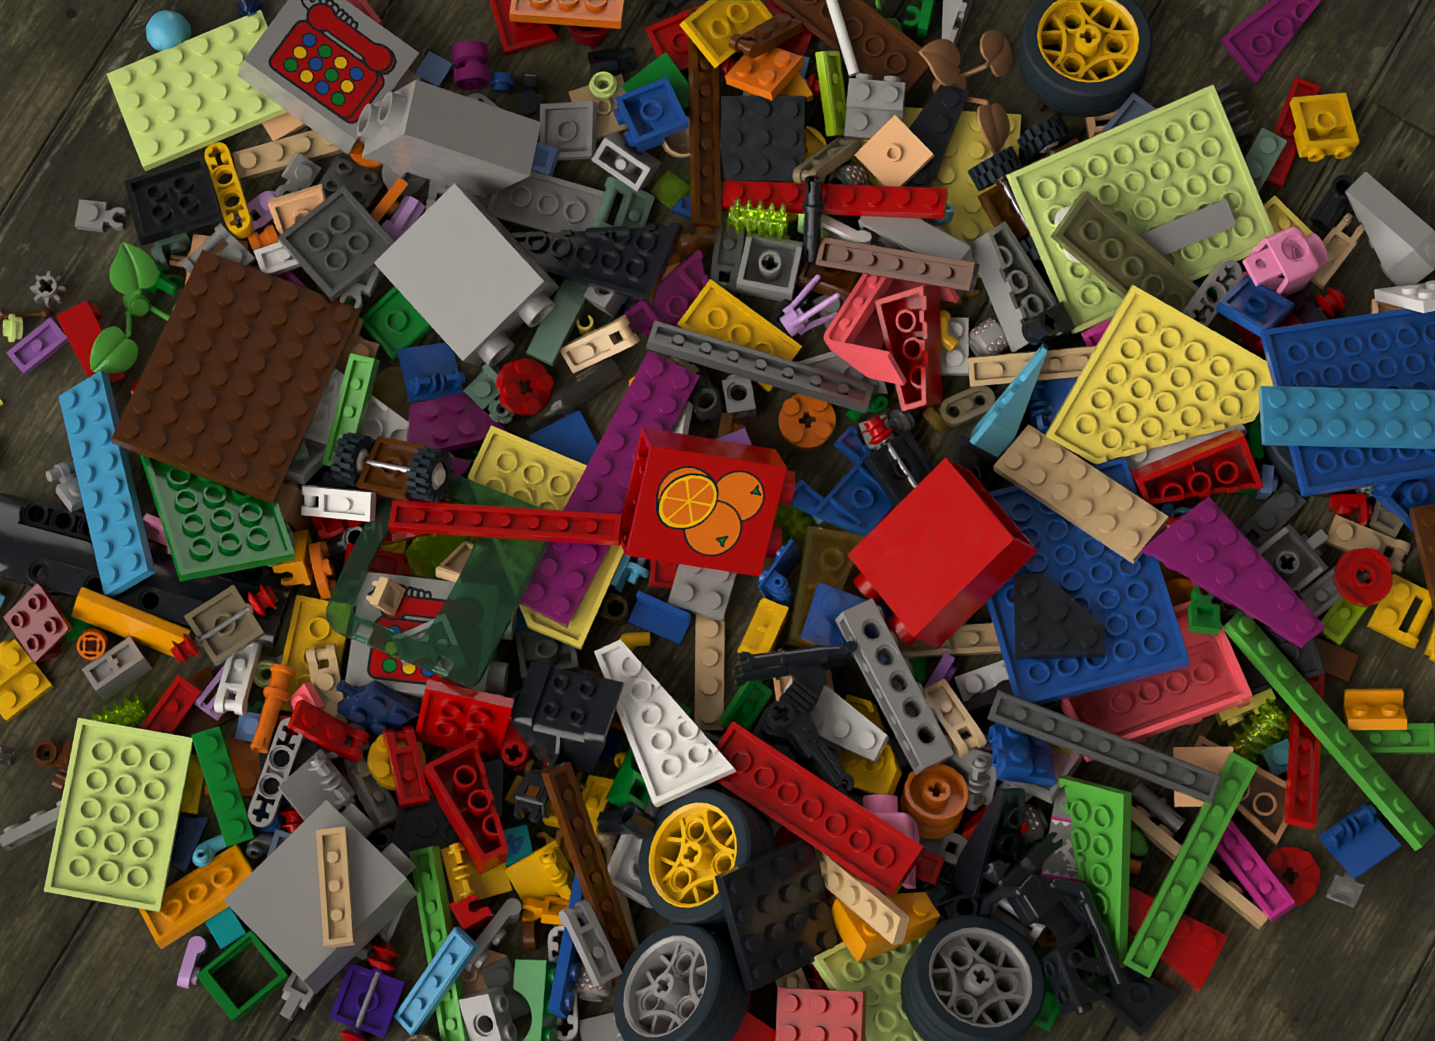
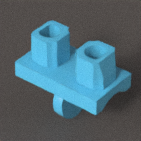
M624 553L610 584L611 588L621 593L626 581L635 584L639 576L647 578L650 572L643 568L647 559L626 556Z

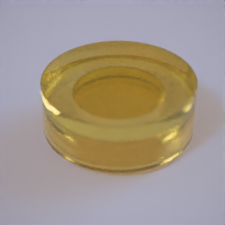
M931 406L922 412L923 417L938 434H942L948 429L947 424Z

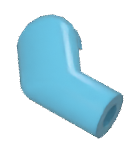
M220 834L197 845L192 857L195 865L199 867L209 865L215 853L226 848L223 835Z

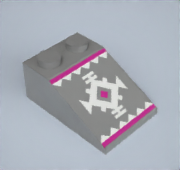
M1063 787L1053 802L1048 834L1051 832L1058 833L1053 842L1055 843L1063 839V845L1043 862L1041 876L1084 884V879L1079 880L1070 838L1073 827L1070 814H1065L1063 804L1067 803Z

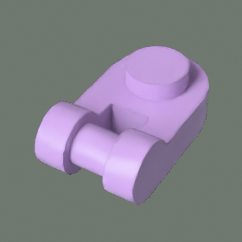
M265 191L248 203L251 216L257 212L261 217L257 221H253L254 229L252 233L256 232L259 234L265 227L274 222L268 205L269 199L277 197L274 191ZM235 216L237 223L242 224L240 216Z
M194 936L189 940L179 972L177 986L189 989L191 984L197 985L199 979L196 977V974L201 971V968L197 967L200 955L205 954L209 949L206 939Z

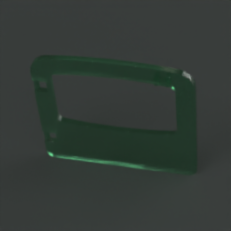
M457 474L450 476L453 482L448 484L449 492H444L446 497L466 505L542 509ZM382 496L376 505L375 521L366 522L335 585L326 608L327 621L332 630L339 635L351 640L354 639L366 644L368 647L431 673L434 672L465 687H474L479 684L551 541L477 537L464 568L437 617L423 637L414 639L360 617L353 612L366 576L390 531L389 520L392 501L399 500ZM360 625L373 630L370 638L356 633ZM440 658L454 663L450 671L437 666Z

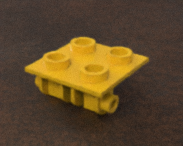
M555 840L504 869L522 902L524 898L544 901L545 896L558 895L561 898L570 900L575 874Z
M460 842L451 844L448 848L440 849L455 903L470 895H478V900L512 891L510 880L504 871L506 869L505 863L480 875L465 847Z

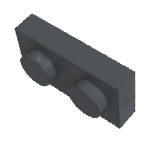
M508 957L479 969L487 989L503 987L504 994L509 1001V1012L512 1020L531 1012L525 997L513 989L514 971Z

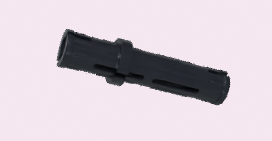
M816 175L805 178V201H802V209L805 215L803 259H808L810 262H815L817 259L821 241V214L825 208V202L822 200L823 178Z

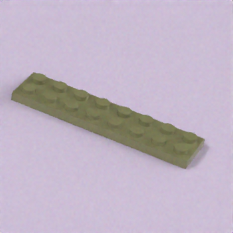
M1088 191L1080 193L1050 236L1123 300L1130 287L1134 285L1182 313L1189 301L1199 290V287ZM1207 295L1208 300L1212 303H1215V301ZM1201 310L1193 312L1196 316L1194 320L1197 322L1200 321L1198 315ZM1218 312L1207 327L1235 344L1244 347L1243 340L1232 326L1234 321Z

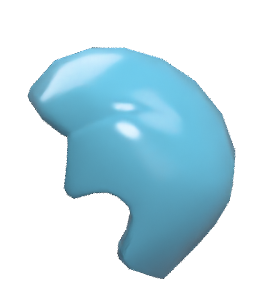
M163 10L154 14L146 25L147 41L158 51L176 47L180 43L189 40L192 34L190 23L185 17L169 10Z

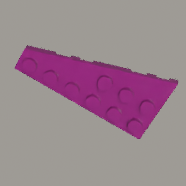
M1209 496L1142 548L1141 552L1149 557L1152 555L1165 563L1164 566L1172 571L1176 570L1190 578L1192 583L1225 603L1233 604L1243 610L1244 614L1250 618H1256L1271 627L1273 632L1300 648L1307 645L1326 628Z

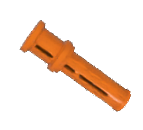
M271 665L270 671L272 674L269 684L263 690L265 702L252 744L250 745L252 750L258 748L257 752L259 753L269 752L270 742L282 703L288 700L289 694L287 691L290 681L296 675L294 669L285 665Z

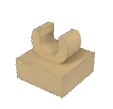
M380 576L379 581L372 582V585L376 588L372 596H366V600L384 613L395 616L406 589L389 578Z

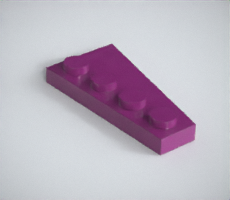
M1272 0L1221 38L1220 42L1254 85L1321 0Z

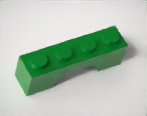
M674 699V701L689 716L692 710L683 705L682 703H680L679 701H677L676 699ZM630 745L605 800L618 808H621L628 802H633L645 810L651 797Z
M223 725L192 734V740L226 847L257 837L255 826L248 818L249 808L238 784L231 749Z
M515 959L513 989L527 999L532 1012L531 1027L523 1041H557L558 1039L556 1029L557 1017L548 1009L557 962Z

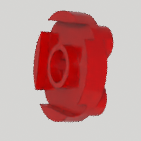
M527 358L506 363L500 370L496 380V388H499L501 396L498 397L501 405L514 415L537 414L547 404L553 387V379L539 362ZM520 381L527 382L528 391L523 394L521 393L522 387L519 385Z
M1373 548L1353 549L1345 553L1337 562L1332 582L1344 600L1350 604L1365 608L1380 602L1390 592L1393 585L1392 567L1389 560L1381 552ZM1368 571L1369 575L1367 578L1370 580V583H1360L1356 572Z
M1283 847L1277 849L1266 858L1265 864L1293 898L1296 906L1304 904L1315 894L1320 883V871L1309 852L1296 847ZM1287 869H1292L1293 873L1298 875V878L1294 879L1292 885H1289L1286 879H1282V874H1285Z

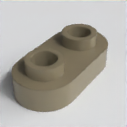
M974 386L946 398L940 407V417L948 426L957 427L984 416L995 403V395L987 386ZM983 398L986 403L979 406L975 403V400ZM957 409L960 414L957 417H952L949 411Z

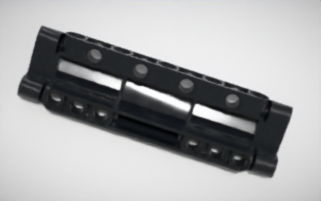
M0 493V577L32 587L42 583L47 591L77 598L81 587L92 590V586L96 582L101 581L91 536L87 534L88 522L86 514L79 511L70 512L68 508L41 501H32ZM39 509H44L43 519L39 522H34V513ZM66 516H71V525L67 529H61V520ZM148 539L155 573L112 598L179 626L192 629L184 616L230 586L234 585L245 603L250 605L251 603L248 600L249 591L257 594L260 592V584L264 589L270 586L279 600L274 603L277 609L269 606L265 609L266 616L257 614L254 609L255 613L253 615L266 635L253 643L274 648L280 636L290 597L297 594L300 584L292 586L282 585L281 579L292 577V573H274L273 568L267 565L261 566L263 574L256 580L251 579L250 572L253 568L180 582L172 555L167 553V546ZM48 567V576L43 580H38L37 573L39 569ZM151 596H158L159 603L157 607L148 609L147 600Z

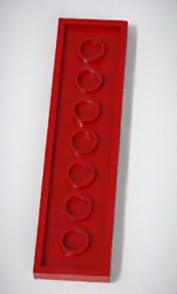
M733 721L716 745L719 752L737 771L717 780L718 783L890 898H894L926 848Z

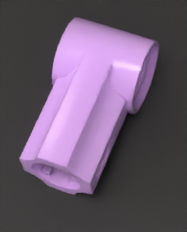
M405 195L391 219L386 220L381 227L395 242L425 213L426 206L419 200Z

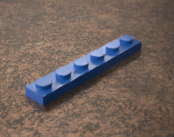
M576 873L568 906L571 909L575 907L577 902L584 899ZM578 918L580 926H584L583 919ZM565 926L548 1009L555 1017L568 1019L569 1009L573 1008L575 1002L574 983L578 981L580 976V956Z

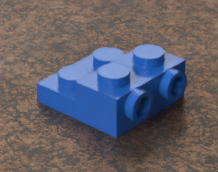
M668 77L615 97L617 109L613 110L619 126L625 124L627 131L624 132L626 142L629 148L635 147L638 154L664 144V137L689 128V122Z
M1435 476L1375 485L1376 488L1371 493L1388 512L1394 513L1414 532L1409 510L1412 507L1435 504Z
M996 722L989 728L988 741L992 744V766L996 769L997 780L1053 786L1056 781L1049 742Z

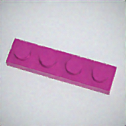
M1230 820L1215 850L1272 923L1296 906L1295 901L1233 821Z

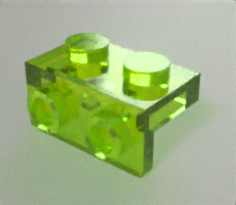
M439 534V537L429 538L428 535L413 539V543L405 551L412 576L416 578L439 579L436 577V568L463 543L467 536Z

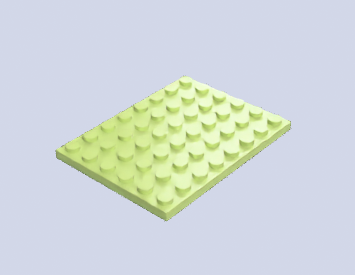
M1214 85L1198 90L1006 175L1059 303L1065 302L1077 326L1071 330L1072 334L1113 317L1123 301L1119 295L1083 264L1070 261L1065 256L1063 247L1050 237L1056 229L1055 217L1058 211L1064 207L1072 206L1082 191H1088L1136 234L1143 233L1210 204L1227 199L1237 226L1163 256L1191 281L1210 274L1213 268L1220 262L1227 260L1237 262L1250 256L1249 253L1263 238L1275 234Z

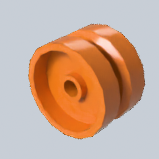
M942 763L918 775H915L914 771H912L903 789L899 802V813H907L918 822L920 837L940 839L949 836L958 828L969 798L968 786L961 774L954 768Z

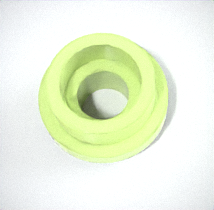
M604 71L596 73L589 83L592 95L598 99L612 97L618 87L616 78ZM603 84L608 85L605 89H599Z
M9 314L8 319L3 320V336H8L9 342L21 340L23 334L22 317Z
M262 660L257 664L253 681L260 688L268 687L270 679L264 680L262 673L265 670H270L272 664H276L271 660Z

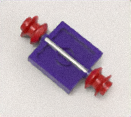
M380 942L379 946L372 945L376 954L374 957L367 958L371 966L375 967L373 970L353 963L349 964L329 1017L331 1020L351 1027V1030L340 1031L344 1038L343 1041H367L364 1035L359 1034L362 1031L386 1039L406 986L405 982L384 975V971L395 970L391 961L394 957H400L399 954L395 953L396 947Z

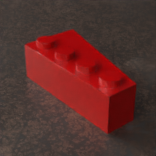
M1129 886L1128 933L1135 938L1154 898ZM1182 913L1160 959L1199 993L1228 936Z

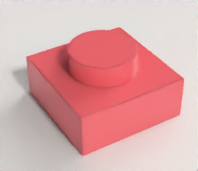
M313 683L303 684L288 700L293 710L297 701L302 699L321 710L325 707Z

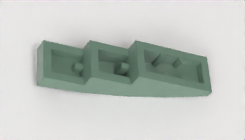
M564 279L553 299L555 307L540 323L526 352L528 356L551 366L554 365L563 344L567 343L577 319L580 320L588 300L583 295L589 286Z

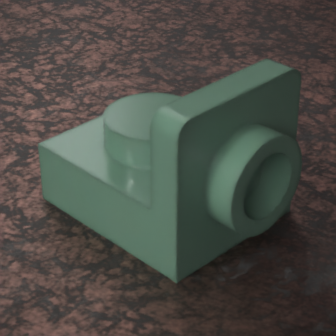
M184 232L154 242L155 247L151 248V252L155 262L161 263L165 266V270L171 268L166 254L181 253L187 249L186 247L191 246L192 242L188 232Z
M487 364L482 367L483 372L463 390L464 394L484 411L489 408L493 400H498V397H501L499 388H496V380L500 369L496 366L491 368Z

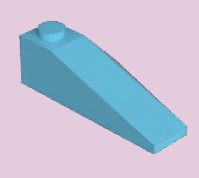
M1046 343L1041 345L974 427L969 441L973 445L999 457L1016 440L1014 437L1017 434L1048 351Z

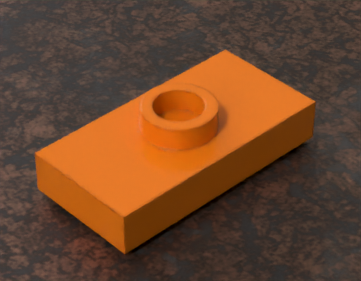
M402 178L396 180L370 215L377 223L385 214L390 217L400 205L396 199L408 185Z

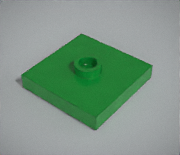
M666 52L621 86L628 93L668 77L682 109L684 110L689 106V82Z
M395 286L361 317L364 319L363 327L395 362L399 360L397 349L413 347L432 329L431 325Z

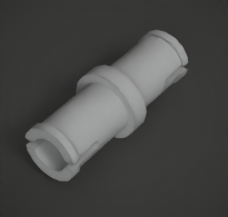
M1142 782L1132 791V798L1150 812L1151 818L1156 817L1172 830L1174 834L1187 820L1166 803L1168 800L1164 797L1160 799Z

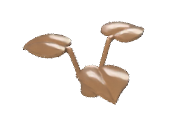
M997 30L986 31L980 39V51L986 62L963 74H959L960 53L952 41L939 39L925 45L918 53L925 59L936 78L932 85L933 92L935 93L941 84L944 86L954 85L965 90L967 87L965 78L989 66L996 77L1006 75L1013 64V53L1004 34ZM968 97L967 102L982 104L977 109V121L993 154L998 153L1006 142L1010 131V123L1005 110L998 103L990 105V102L986 99Z

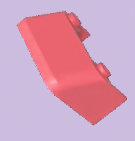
M862 274L824 334V341L832 352L866 377L905 385L907 380L892 354L881 350L885 341L874 300L925 286L926 284ZM940 287V300L958 302L959 297L954 289Z

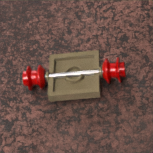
M260 584V592L257 594L249 591L248 600L251 603L250 605L245 603L236 587L232 585L186 614L184 617L196 636L193 639L192 636L184 633V641L179 644L172 641L174 647L170 651L180 664L184 661L188 666V658L193 655L200 658V648L203 646L213 663L217 666L266 635L253 614L255 613L254 609L257 614L266 616L265 609L269 606L277 609L274 603L279 600L270 586L264 589Z

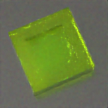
M668 170L651 189V195L673 210L675 204L682 200L690 191V186Z

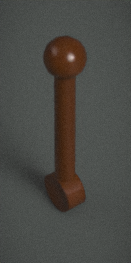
M43 308L41 311L6 314L0 311V323L4 319H8L9 314H15L16 317L22 318L42 317L48 319L52 313L49 308Z

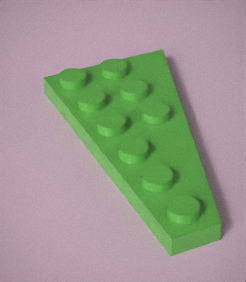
M1070 776L1058 777L1060 788L1064 787L1067 803L1063 804L1065 814H1070L1073 831L1070 833L1079 880L1084 879V884L1090 890L1120 967H1126L1121 963L1127 953L1132 792ZM1091 933L1095 956L1099 959L1101 956Z

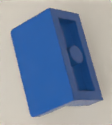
M638 591L636 595L637 602L630 614L628 624L681 646L692 623L691 614Z

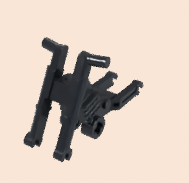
M848 641L844 645L830 647L815 646L791 650L778 649L775 652L759 654L741 652L738 656V661H746L747 664L744 663L733 668V675L739 674L742 676L735 679V686H743L749 681L773 678L780 680L781 677H792L791 685L780 696L779 701L770 705L762 722L761 731L765 738L770 741H780L782 739L788 741L809 772L848 797V793L854 787V779L845 772L826 744L821 740L810 713L814 710L825 685L826 676L824 671L833 670L832 674L835 678H842L844 666L847 663L846 658H849L850 654L857 649V644L854 641ZM842 782L847 784L846 789L841 787Z

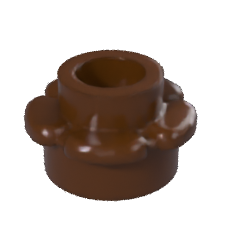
M42 740L33 749V757L36 759L35 763L42 768L55 766L54 763L61 752V748L58 744H54L52 740ZM49 751L50 755L46 757L45 752Z

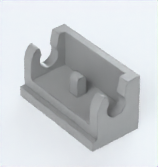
M128 637L82 669L95 691L105 702L153 670L131 637Z

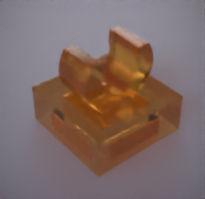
M721 413L718 438L743 428L746 430V426L733 424V414Z

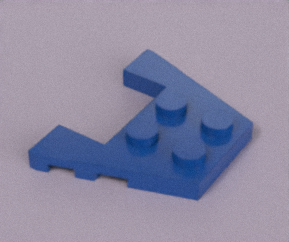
M851 424L833 446L855 463V466L826 498L821 497L803 480H800L794 488V494L789 505L861 538H865L894 506L863 461L872 452L866 444H862L857 436L858 431Z

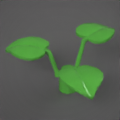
M121 243L109 274L113 287L124 294L123 305L127 309L125 312L127 317L126 333L124 334L119 327L112 326L106 328L98 335L90 355V367L95 373L100 370L106 373H120L128 370L135 363L138 347L133 340L129 339L132 334V316L141 317L147 314L148 311H152L167 321L170 318L169 315L150 304L149 299L141 290V288H150L156 283L158 271L155 262L142 249L129 243Z

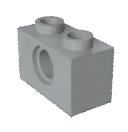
M617 131L604 137L592 158L594 163L636 192L649 186L662 163L646 151L638 154L635 147L629 148L625 137Z
M502 986L472 992L458 1000L470 1041H518L517 1029L512 1022L509 1012V1001L504 994ZM488 1017L491 1018V1020H492V1022H493V1025L490 1023Z

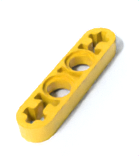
M221 142L213 143L206 148L204 153L209 173L230 234L234 238L243 239L253 232L254 223L228 147ZM221 153L224 165L219 166L216 161V154ZM231 174L233 176L229 183H219V178L222 175ZM234 196L240 198L237 205L233 207L226 206V201ZM239 215L242 220L241 228H237V221L235 218V216Z

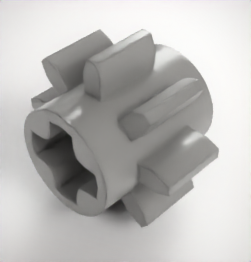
M47 271L46 276L40 277L36 275V285L30 287L31 291L37 294L34 298L36 303L39 304L44 300L48 308H51V305L57 302L62 304V294L68 293L64 286H60L64 281L62 277L57 276L54 279L50 271ZM47 287H50L53 290L49 293L48 291H45V289Z

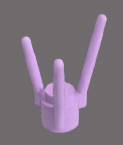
M819 274L815 275L792 303L783 309L785 315L779 318L792 337L797 333L802 335L807 330L834 319L838 313L833 312L812 322H809L808 319L840 297L839 293H835L806 313L801 308L795 310L798 304L820 280L821 276Z

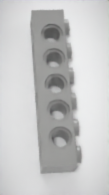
M871 598L843 611L835 621L846 642L854 641L857 644V649L852 654L915 775H918L946 762L954 755L952 751L953 745L950 738L943 734L938 725L939 718L937 713L927 704L922 685L915 681L911 673L912 667L909 660L902 656L898 648L896 635L893 631H889L884 621L885 615L883 610ZM864 629L872 630L875 639L868 638L864 633ZM878 654L884 655L888 659L889 664H882L878 660ZM891 680L898 681L902 686V691L895 690ZM905 706L913 708L916 716H909L905 711ZM918 733H925L929 738V743L922 742Z

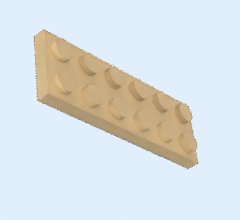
M1029 424L994 465L996 473L1132 564L1143 554L1141 552L1142 548L1155 539L1169 521V516L1046 437Z

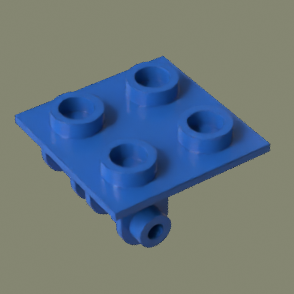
M447 343L397 349L409 403L464 393L462 383H465V374L458 371L454 351Z
M1078 377L1053 379L1040 383V380L1036 381L1028 402L1032 427L1044 435L1046 434Z
M790 539L787 545H782L775 555L776 561L770 569L767 568L763 571L758 581L760 583L758 588L763 597L771 601L773 599L781 605H789L794 600V594L787 582V578L801 560V556L792 539Z
M1363 804L1318 836V839L1354 880L1401 847V844L1375 816L1377 812L1371 804L1367 806Z

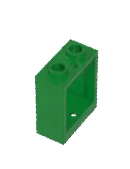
M252 930L196 974V977L228 1017L236 1024L282 987L290 977L287 973L290 968L278 956L275 958L268 950L269 947ZM254 944L278 976L239 1008L214 976Z

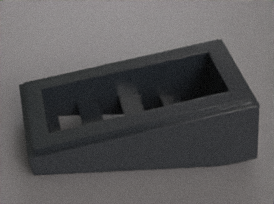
M502 758L484 762L486 777L492 790L500 822L503 817L505 762Z

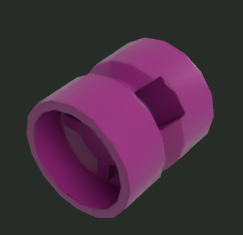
M463 41L451 47L453 65L457 66L453 70L455 87L462 90H478L489 86L490 71L489 66L485 65L489 61L487 44L481 41Z

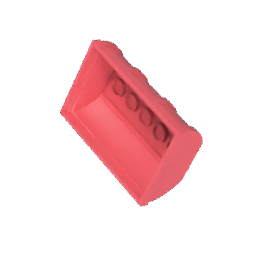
M1191 601L1174 606L1173 609L1189 657V667L1061 699V708L1067 717L1141 744L1146 742L1149 737L1185 724L1191 726L1200 723L1202 718L1236 706L1238 708L1248 706L1250 701L1253 700V695L1227 635L1222 628L1217 636L1189 632L1188 605ZM1082 755L1086 762L1093 761V759Z

